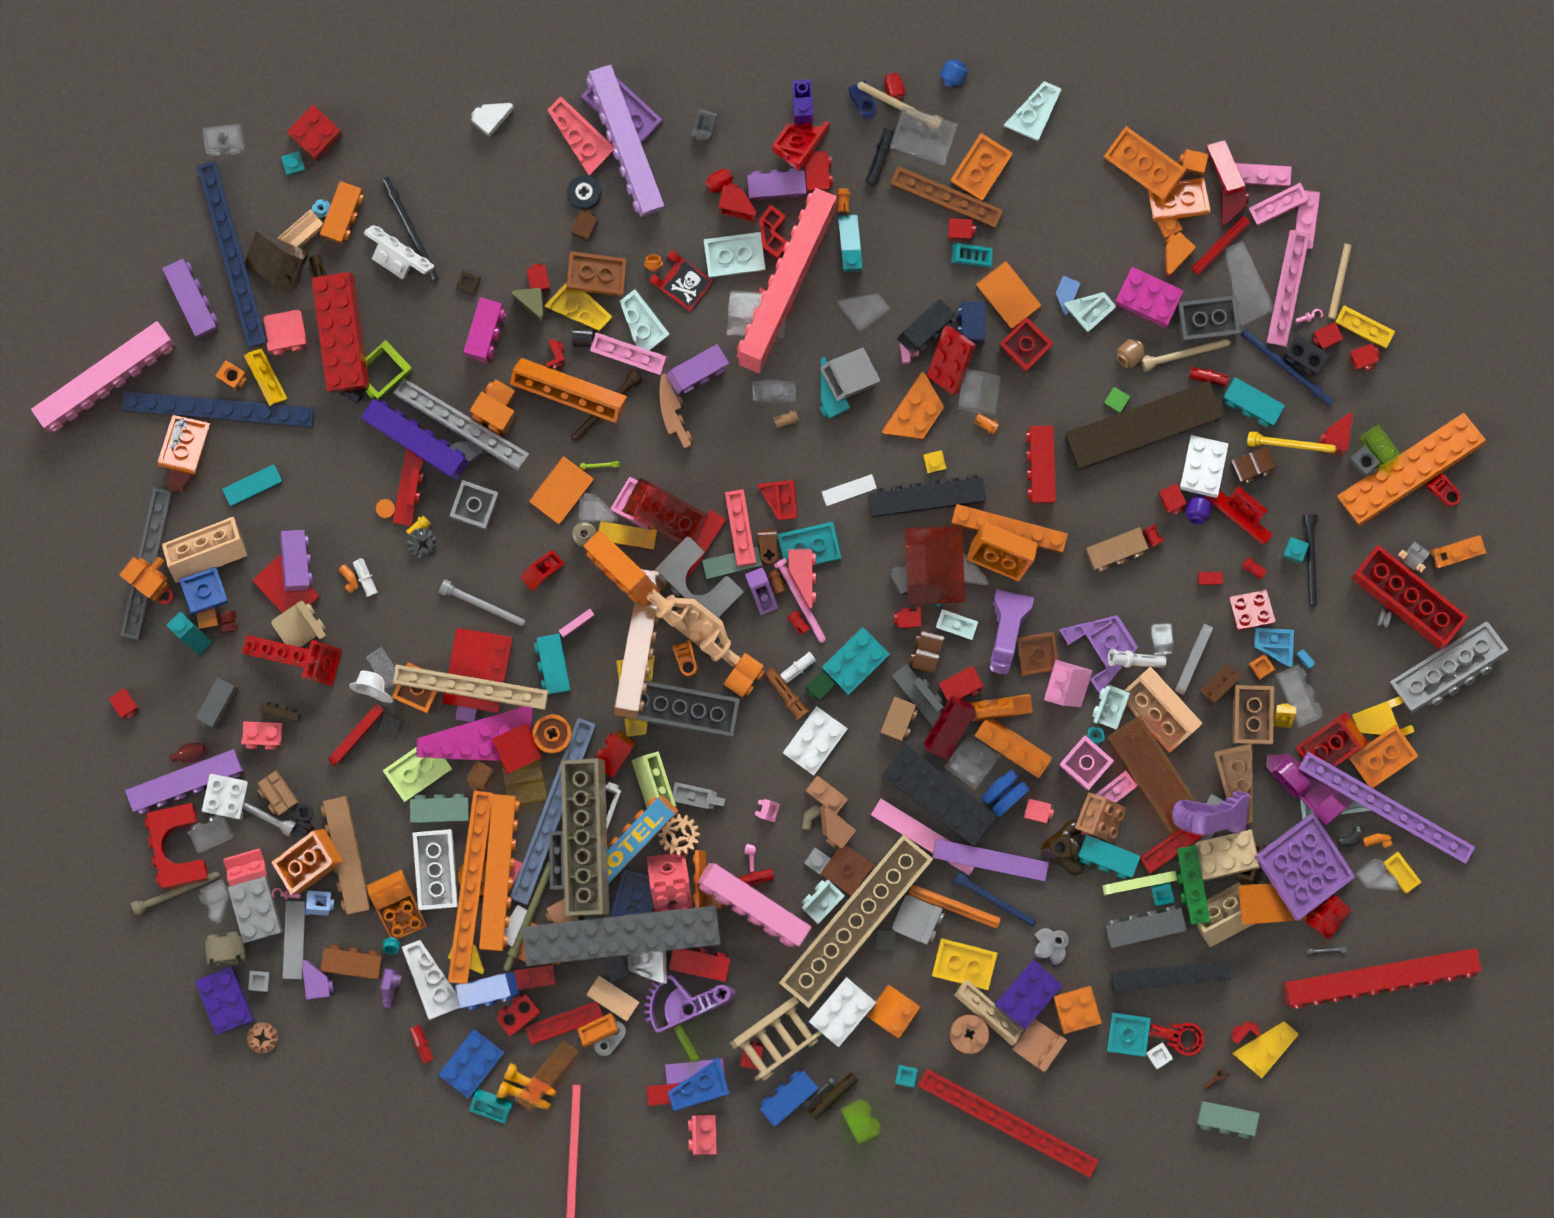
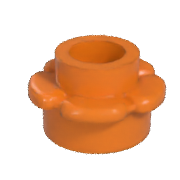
M648 255L644 262V266L650 271H657L663 266L659 255Z

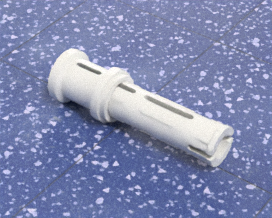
M1111 649L1108 653V664L1110 666L1123 665L1126 668L1132 665L1164 668L1166 666V657L1134 654L1130 650L1120 652L1116 651V649Z

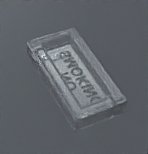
M380 647L366 656L374 671L383 678L385 682L384 687L388 689L394 685L395 666L383 647Z

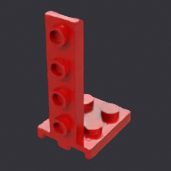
M249 635L246 636L242 654L304 668L303 678L332 687L342 649L315 640H311L309 649Z

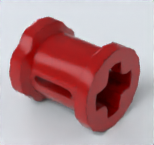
M1156 524L1142 531V534L1145 535L1150 544L1149 548L1165 541L1159 535Z

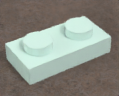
M942 609L936 628L972 640L978 621Z

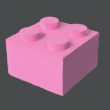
M1083 736L1058 766L1088 791L1114 760L1089 738Z

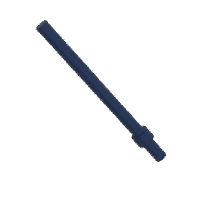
M1246 328L1241 333L1243 337L1308 388L1314 397H1319L1329 406L1335 401L1323 392L1324 389L1322 387L1316 386Z

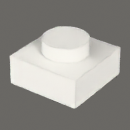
M1163 1042L1146 1052L1156 1069L1173 1059Z

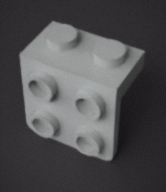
M906 895L892 929L927 945L928 941L932 942L936 935V931H933L936 923L940 925L944 916L941 913L942 908Z

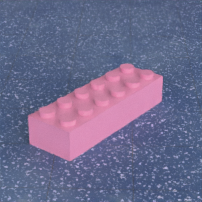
M709 863L696 882L700 885V890L708 895H716L715 899L723 905L729 904L733 906L731 908L732 911L738 915L748 916L747 920L755 926L762 925L765 927L763 929L764 932L771 936L780 937L779 941L788 947L800 946L811 928L810 925L715 863Z

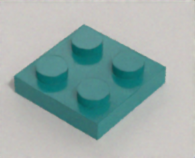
M1112 1013L1107 1051L1146 1057L1151 1018Z

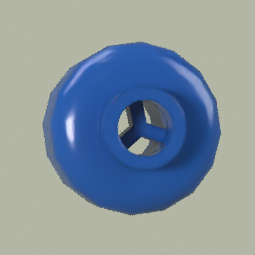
M953 58L952 61H946L940 73L941 78L944 79L943 84L954 88L955 85L961 86L968 74V69L965 63Z

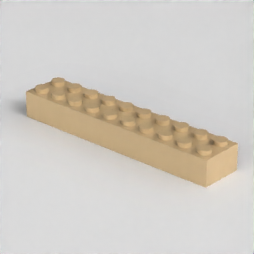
M903 834L779 983L809 1008L933 859Z

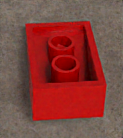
M1345 711L1295 748L1303 759L1306 753L1310 752L1335 767L1363 748L1368 742Z

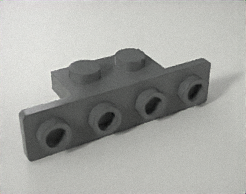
M904 665L892 677L928 722L934 726L943 711L941 704L944 702L937 693L935 695L932 694L929 690L932 687L926 679L921 680L908 665Z

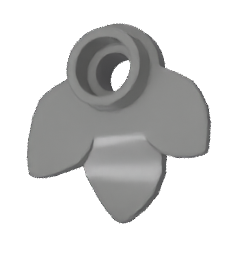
M1048 928L1036 932L1035 936L1040 942L1035 948V956L1038 958L1050 957L1054 966L1061 963L1066 956L1065 947L1069 942L1067 933L1062 930L1052 931ZM1056 937H1060L1062 939V943H1057L1055 940Z

